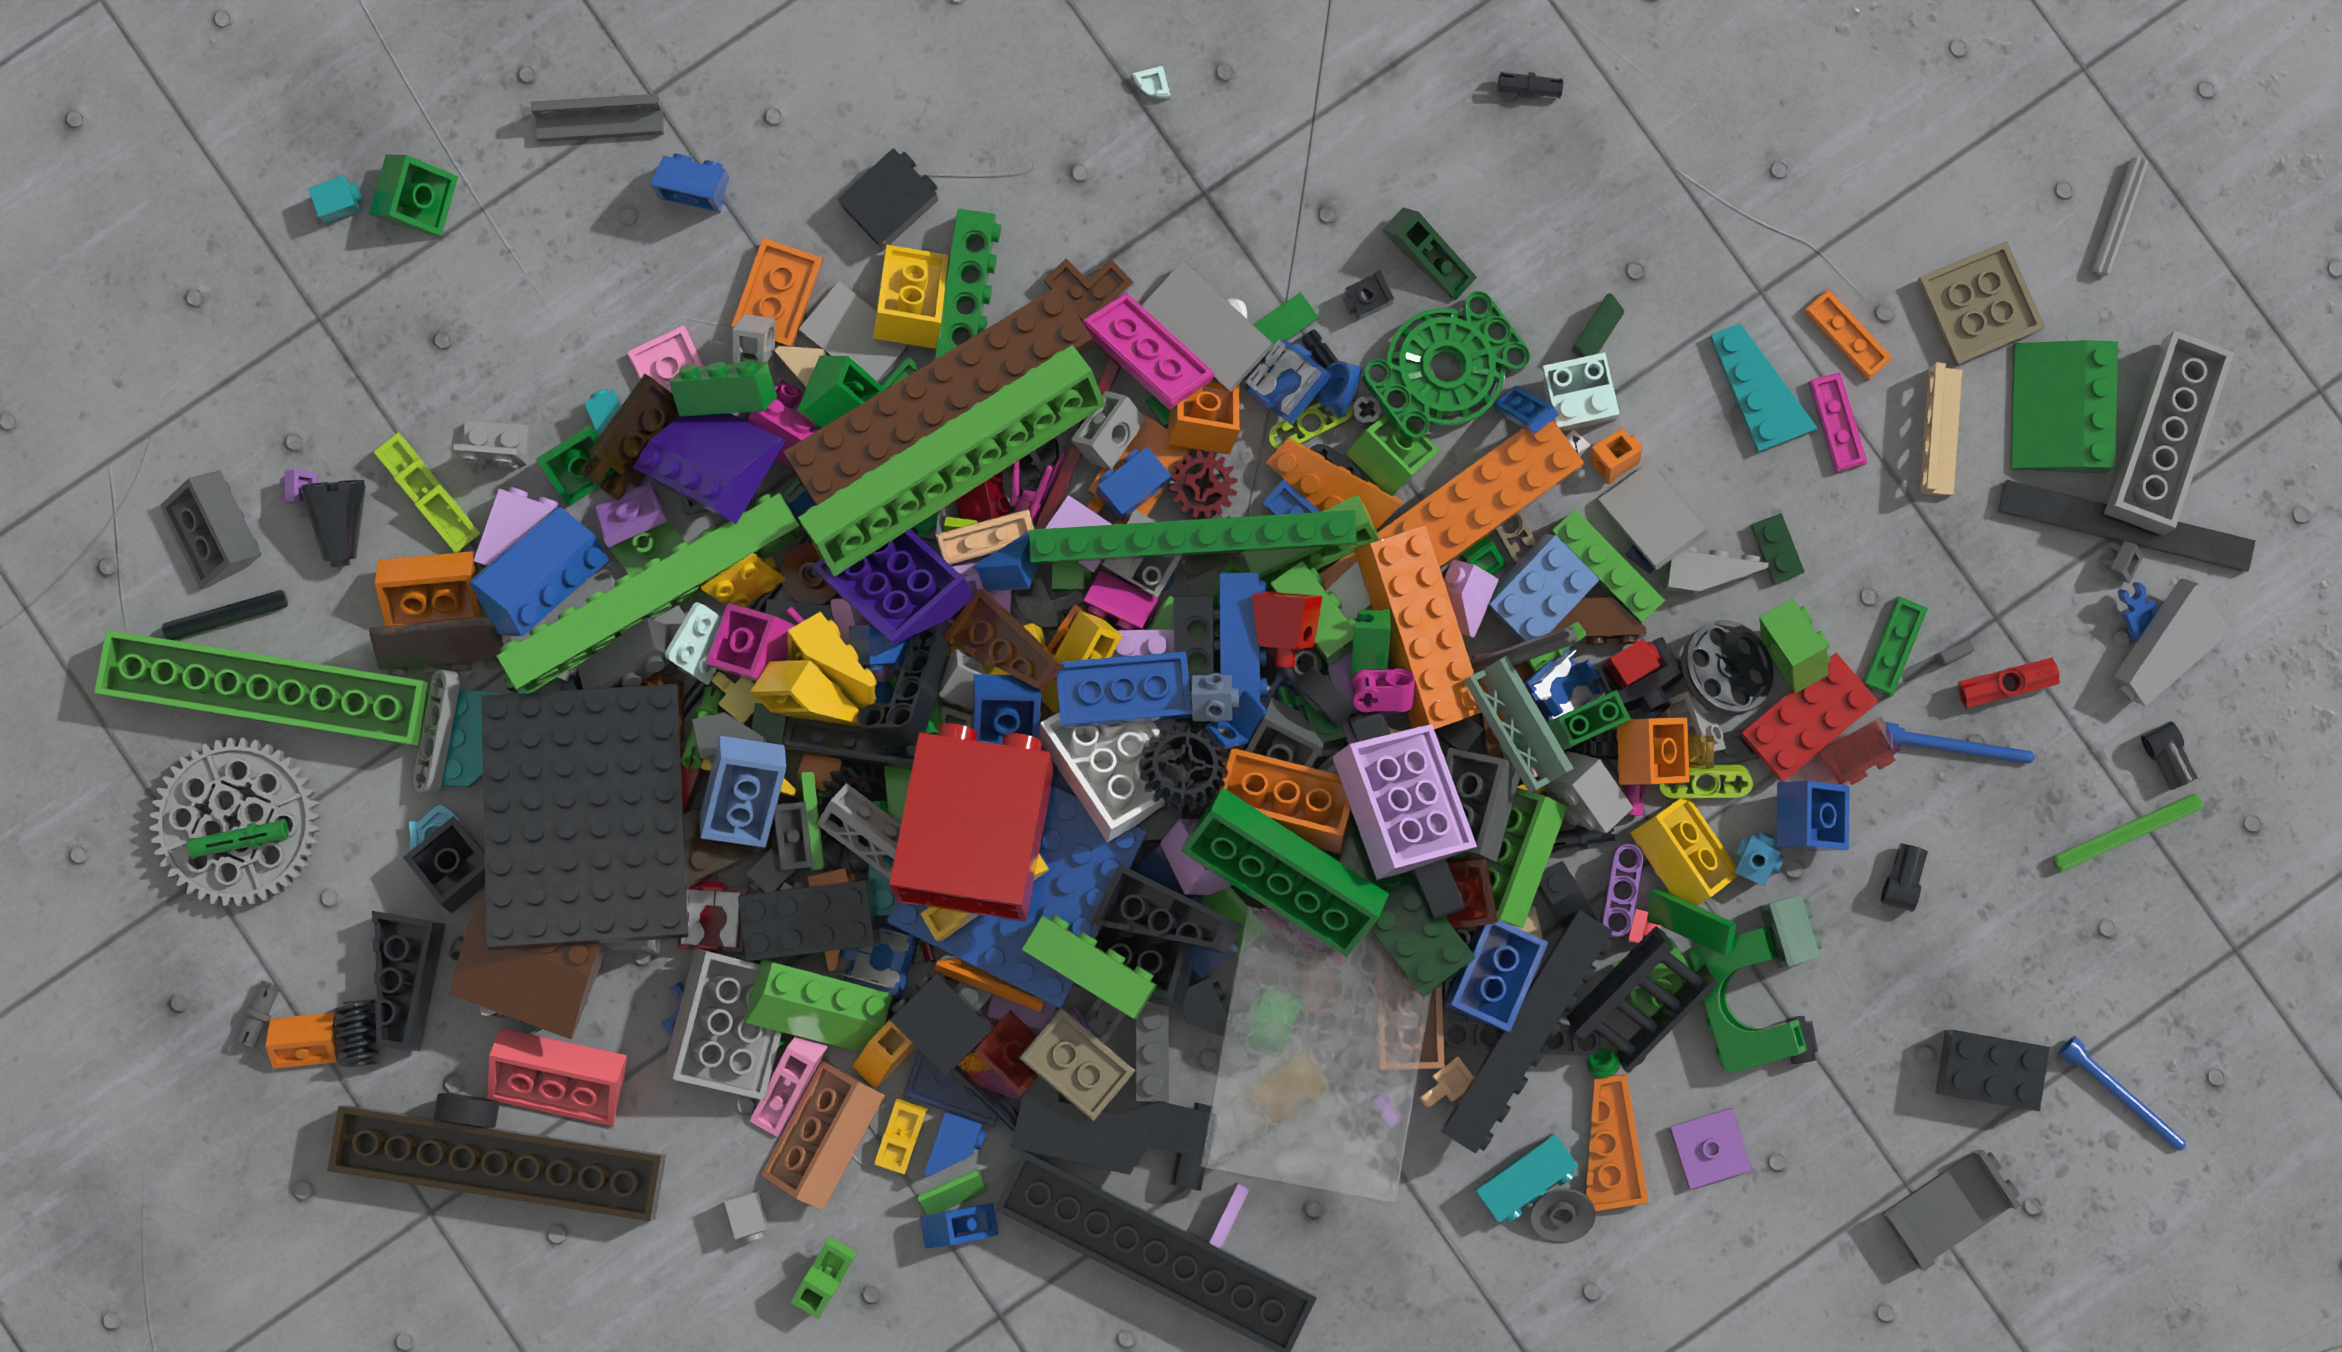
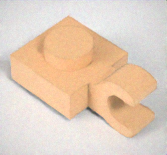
M1458 1056L1445 1065V1068H1441L1432 1075L1437 1084L1421 1095L1419 1099L1426 1108L1431 1107L1445 1095L1450 1102H1453L1465 1092L1474 1076Z

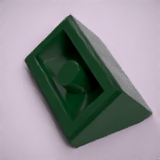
M1609 293L1605 296L1572 347V352L1581 358L1598 354L1623 316L1624 309L1614 295Z

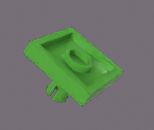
M667 518V522L608 547L632 577L643 572L642 567L653 559L660 558L662 561L671 556V550L685 542Z

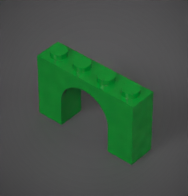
M1769 925L1734 935L1731 953L1725 956L1702 945L1688 949L1690 953L1688 955L1689 968L1696 973L1706 964L1718 981L1711 994L1700 1002L1706 1006L1709 1015L1707 1027L1710 1034L1716 1038L1718 1045L1716 1049L1717 1060L1720 1066L1725 1068L1726 1074L1792 1057L1807 1051L1798 1019L1766 1028H1753L1741 1023L1732 1014L1728 1006L1727 987L1730 979L1739 969L1779 957Z

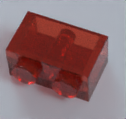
M1880 716L1825 747L1820 753L1838 784L1848 780L1853 785L1868 776L1865 770L1874 765L1880 770L1896 761L1893 755L1901 749Z

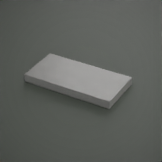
M1184 260L1142 305L1149 314L1215 373L1214 377L1231 392L1274 346L1265 335Z

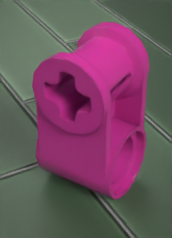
M1365 669L1356 672L1352 676L1351 685L1355 691L1353 703L1357 710L1367 713L1373 711L1406 712L1413 707L1415 676L1409 670ZM1366 678H1368L1369 686L1367 687L1365 682ZM1365 695L1368 696V703H1365Z

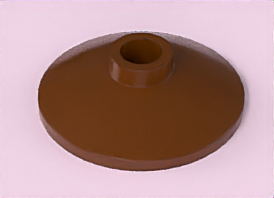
M812 542L802 543L792 548L782 561L780 573L786 578L782 582L786 592L794 600L801 603L822 605L834 598L837 592L820 576L815 577L811 574V567L821 559Z

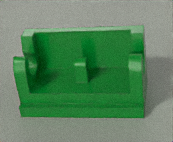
M1383 609V611L1362 610L1357 613V619H1369L1372 622H1354L1350 679L1360 670H1387L1391 633L1390 609Z

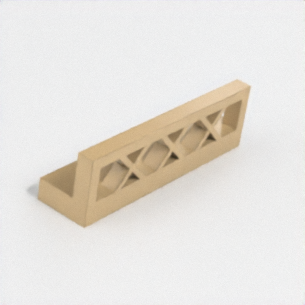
M1936 362L1928 369L1919 494L1952 497L1955 486L1963 370L1946 368V363Z

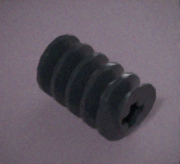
M375 999L341 1002L343 1005L335 1008L333 1011L335 1014L343 1015L344 1018L336 1021L335 1026L344 1028L345 1031L337 1034L336 1039L345 1041L346 1044L338 1047L337 1052L346 1054L347 1057L339 1060L338 1065L355 1067L380 1064L370 1061V1058L379 1054L378 1050L369 1048V1045L377 1042L376 1037L368 1035V1032L376 1029V1024L367 1022V1019L376 1016V1013L366 1009L367 1006L375 1003Z

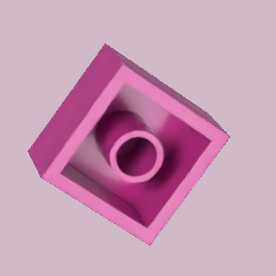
M727 603L706 664L728 674L757 682L770 661L787 660V630L795 625L770 614Z

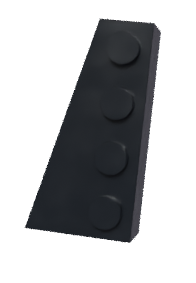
M1121 864L1091 924L1107 930L1229 954L1242 928V924Z
M372 911V922L375 925L373 952L376 953L374 984H377V1002H375L377 1045L421 1051L446 924Z

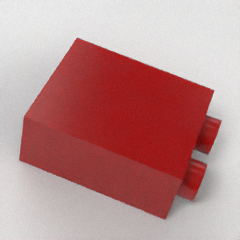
M941 724L938 727L937 735L919 732L889 884L896 902L1026 922L1054 774L1050 752L1041 751L1042 742L1035 737L1025 734H1005L1002 745L976 741L977 732L972 728L959 724Z

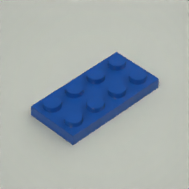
M1186 652L1061 662L1064 667L1056 676L1061 728L1192 718Z

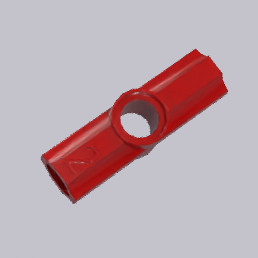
M2053 657L1959 681L1958 692L1965 709L2059 685L2060 674L2057 664L2054 662ZM2005 675H2009L2014 679L2015 688L2013 691H2008L2004 688L2002 679Z

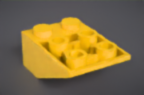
M819 612L787 630L789 661H814L821 667V672L830 681L841 687L842 693L847 699L857 704L861 709L875 703V686L877 682L874 675L868 668H862L858 662L859 659L856 651L850 644H844L840 638V631L832 620L827 621L824 615Z
M811 660L770 661L750 691L771 713L792 718L859 726L857 716L862 709L854 702L849 701L842 693L841 687L830 681L821 672V667Z

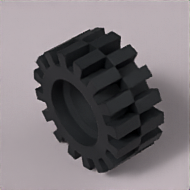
M1610 729L1575 745L1574 753L1597 759H1618L1617 730Z

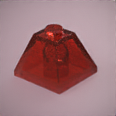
M1473 856L1445 858L1465 905L1464 910L1445 917L1453 928L1496 924L1497 916L1486 858Z

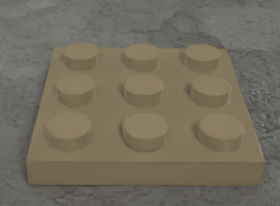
M2007 241L1917 279L1955 366L2045 328Z

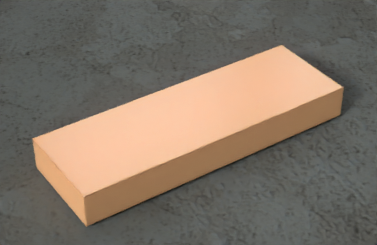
M1027 509L936 534V539L941 557L947 563L953 564L994 553L1029 532V530H1033L1034 526L1030 511Z

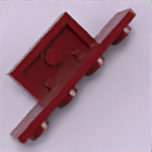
M1002 471L956 499L961 519L976 520L979 523L1009 514V502L1003 488Z

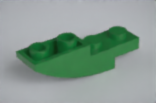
M1616 690L1548 721L1547 724L1564 751L1631 719ZM1513 738V742L1517 749L1522 751V746L1520 745L1519 741ZM1498 744L1504 755V758L1510 761L1502 745Z

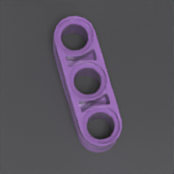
M1624 844L1617 847L1610 857L1600 923L1609 928L1608 918L1613 913L1619 914L1624 921L1623 928L1618 932L1612 931L1610 937H1620L1627 934L1633 922L1643 864V854L1633 844ZM1623 850H1628L1634 855L1635 862L1631 868L1623 867L1619 862V855ZM1617 882H1623L1629 888V895L1624 900L1618 899L1614 895L1613 888Z

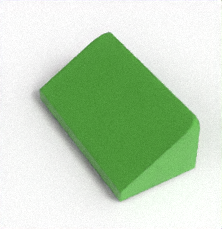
M974 1169L920 1193L917 1198L928 1215L942 1212L981 1195L987 1191V1187L979 1169Z

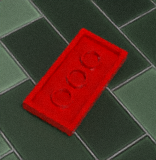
M1835 653L1830 657V662H1828V676L1797 693L1791 690L1739 735L1779 782H1785L1879 701L1838 653Z

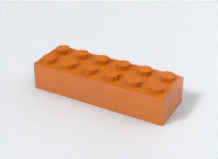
M1426 525L1354 548L1373 610L1383 611V609H1390L1389 659L1392 668L1409 670L1415 676L1413 707L1407 711L1412 729L1432 724L1434 729L1481 713L1482 711L1464 683L1465 679L1474 675V671Z

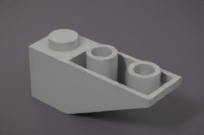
M1690 546L1667 563L1664 591L1697 595L1761 573L1768 568L1769 563L1760 562V557L1754 555H1741V559L1728 557V552L1720 550H1710L1709 554L1697 553V548Z

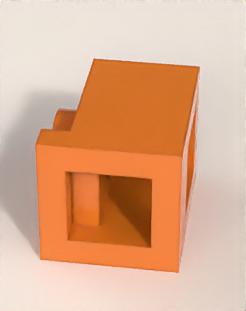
M1621 428L1592 446L1590 463L1607 484L1610 485L1616 477L1640 463L1642 447L1636 437L1633 435L1629 436Z

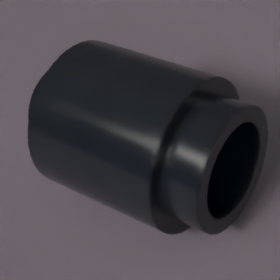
M1805 1015L1786 1018V1022L1798 1019L1807 1047V1051L1790 1057L1791 1064H1801L1817 1060L1815 1052H1818L1813 1021H1806Z

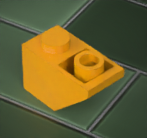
M889 1020L868 1042L852 1067L874 1089H877L916 1046Z

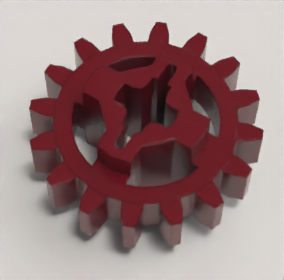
M1197 450L1195 459L1186 454L1183 457L1185 465L1177 462L1174 467L1178 474H1171L1170 480L1174 481L1175 485L1170 486L1168 492H1176L1177 494L1172 503L1177 504L1181 502L1183 506L1180 512L1183 514L1188 509L1191 510L1192 519H1196L1199 513H1203L1204 519H1210L1211 511L1220 516L1222 514L1221 505L1227 508L1232 505L1227 497L1237 495V491L1230 488L1231 485L1238 482L1237 478L1229 477V473L1234 469L1233 466L1226 468L1223 466L1224 456L1219 458L1218 461L1214 460V451H1210L1207 457H1203L1201 450ZM1202 464L1198 473L1194 475L1185 474L1192 466ZM1214 468L1220 473L1223 483L1217 481L1213 474ZM1206 473V484L1211 487L1207 488L1200 496V486L1196 485L1195 482H1199ZM1182 486L1191 493L1193 497L1192 502L1186 498ZM1211 495L1220 496V499L1214 504L1204 506L1206 498Z

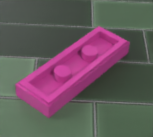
M1838 372L1810 380L1808 384L1835 473L1867 464L1868 462L1841 373Z

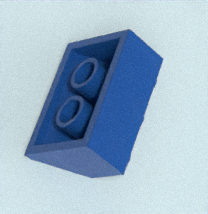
M1493 916L1481 917L1468 947L1476 958L1457 972L1443 1006L1475 1021L1510 1032L1548 942Z

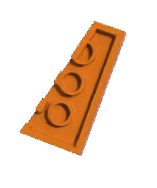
M1289 437L1266 461L1276 473L1320 512L1359 495L1370 514L1375 530L1403 502L1402 499L1394 495L1392 497L1379 489L1380 487L1371 482H1365L1351 474V471L1344 467H1338L1325 460L1324 456Z
M1627 1074L1594 1079L1586 1196L1592 1201L1595 1211L1649 1203Z

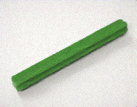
M2191 794L2054 855V864L2059 871H2065L2195 813L2203 808L2201 798L2198 794Z

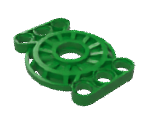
M1474 291L1464 300L1462 311L1437 308L1423 311L1407 320L1391 340L1386 361L1383 359L1371 360L1363 369L1362 380L1372 396L1380 402V407L1401 436L1408 441L1417 442L1427 434L1430 424L1436 426H1456L1466 424L1480 417L1493 405L1500 394L1505 371L1509 373L1521 372L1529 363L1530 352L1492 298L1483 291ZM1473 299L1481 300L1486 306L1485 313H1473L1469 307L1470 301ZM1435 315H1448L1449 317L1441 316V317L1433 318V317H1431V316H1435ZM1422 319L1423 322L1413 330L1407 329L1412 323ZM1490 325L1502 327L1504 330L1503 339L1495 340L1491 338L1488 333V327ZM1402 336L1405 340L1399 352H1393L1396 341ZM1510 350L1519 351L1523 357L1522 364L1512 365L1509 363L1507 352ZM1448 353L1457 359L1460 365V372L1455 380L1444 382L1433 375L1430 363L1435 355ZM1372 367L1382 368L1385 372V380L1382 382L1373 381L1369 376V369ZM1493 381H1497L1495 392L1490 398L1488 391ZM1392 392L1401 394L1404 399V405L1400 408L1392 407L1388 403V395ZM1479 402L1485 405L1479 411L1469 415V410L1474 408ZM1429 412L1433 413L1434 417L1429 416ZM1460 414L1461 417L1454 420L1442 419V415ZM1410 418L1420 420L1423 425L1422 432L1418 434L1411 433L1406 427L1407 420Z

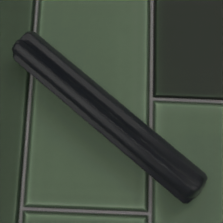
M277 590L163 623L162 631L166 639H177L285 608L288 606V599L283 590Z

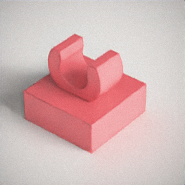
M1635 909L1631 929L1625 934L1624 941L1638 944L1643 936H1646L1655 926L1661 928V925L1646 922L1648 912Z

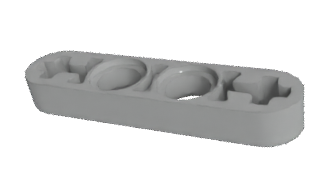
M437 670L434 672L430 682L413 774V787L418 793L436 794L442 784L460 687L459 676L455 671Z

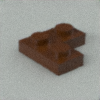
M1067 258L1044 279V283L1050 289L1059 285L1081 321L1120 297L1133 285V281L1112 259L1090 280H1087Z

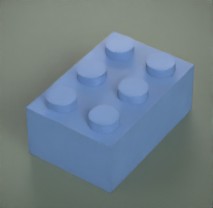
M1545 534L1496 585L1487 610L1519 643L1550 633L1600 579L1556 535Z
M719 736L700 812L701 838L766 847L786 771L784 745Z

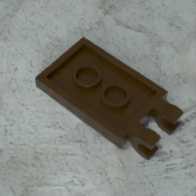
M644 374L589 450L595 457L585 462L581 466L579 473L598 485L603 480L609 467L612 468L616 473L607 477L602 482L600 488L618 501L624 496L630 483L638 487L645 475L634 469L633 466L651 438L680 417L673 394L652 377Z

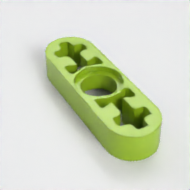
M1353 401L1345 412V416L1340 419L1335 415L1330 416L1328 420L1331 424L1326 425L1325 416L1319 410L1324 407L1323 405L1317 403L1305 409L1295 421L1298 432L1303 438L1298 439L1297 433L1289 438L1303 445L1347 423L1352 418L1354 412ZM1325 408V414L1330 412L1328 409ZM1307 415L1317 416L1321 424L1319 429L1314 432L1306 431L1302 426L1303 418ZM1286 420L1275 424L1269 432V444L1275 451L1283 444L1282 442L1276 443L1274 440L1278 436L1277 431L1282 430L1283 433H1288L1294 429L1293 425L1289 424Z
M1689 765L1691 788L1687 787L1686 782L1675 783V787L1672 788L1669 787L1668 783L1659 784L1661 792L1668 798H1740L1746 796L1751 791L1753 780L1748 769L1741 765ZM1702 775H1711L1714 778V782L1710 787L1703 789L1696 785L1698 778ZM1719 775H1723L1724 781H1722L1724 787L1720 788L1721 781ZM1736 776H1741L1743 781L1739 783L1738 787H1734L1731 781H1735Z

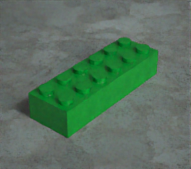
M1223 787L1192 827L1181 849V852L1345 957H1348L1379 919L1389 895L1378 886Z

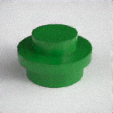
M1604 1047L1600 1048L1595 1054L1590 1055L1587 1060L1589 1073L1597 1078H1607L1614 1075L1620 1066L1618 1056L1611 1049Z

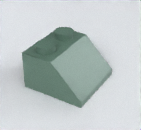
M1800 894L1759 906L1764 925L1770 926L1779 957L1775 958L1778 968L1790 967L1820 957L1818 950L1822 949V943L1816 930L1812 931L1809 919L1813 915L1807 899L1803 900Z

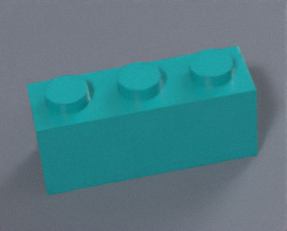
M1552 1133L1480 1184L1474 1191L1496 1222L1500 1223L1504 1220L1508 1224L1522 1214L1520 1210L1522 1206L1529 1201L1534 1204L1539 1197L1547 1193L1546 1189L1556 1182L1561 1186L1575 1176L1573 1170L1578 1165L1558 1136Z

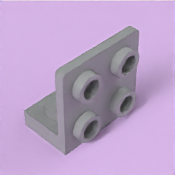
M465 420L463 444H453L452 451L459 455L461 460L467 461V465L483 467L486 466V462H495L501 468L517 469L518 464L527 465L531 427L520 424Z

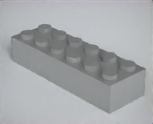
M2175 330L2162 340L2104 514L2163 536L2176 528L2234 352Z

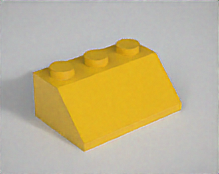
M1690 798L1678 799L1630 832L1637 847L1644 853L1656 875L1661 878L1669 892L1692 904H1701L1739 876V874L1735 873L1737 866Z

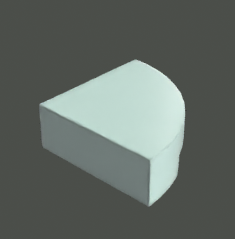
M1163 66L1132 73L1135 84L1144 94L1156 99L1171 98Z

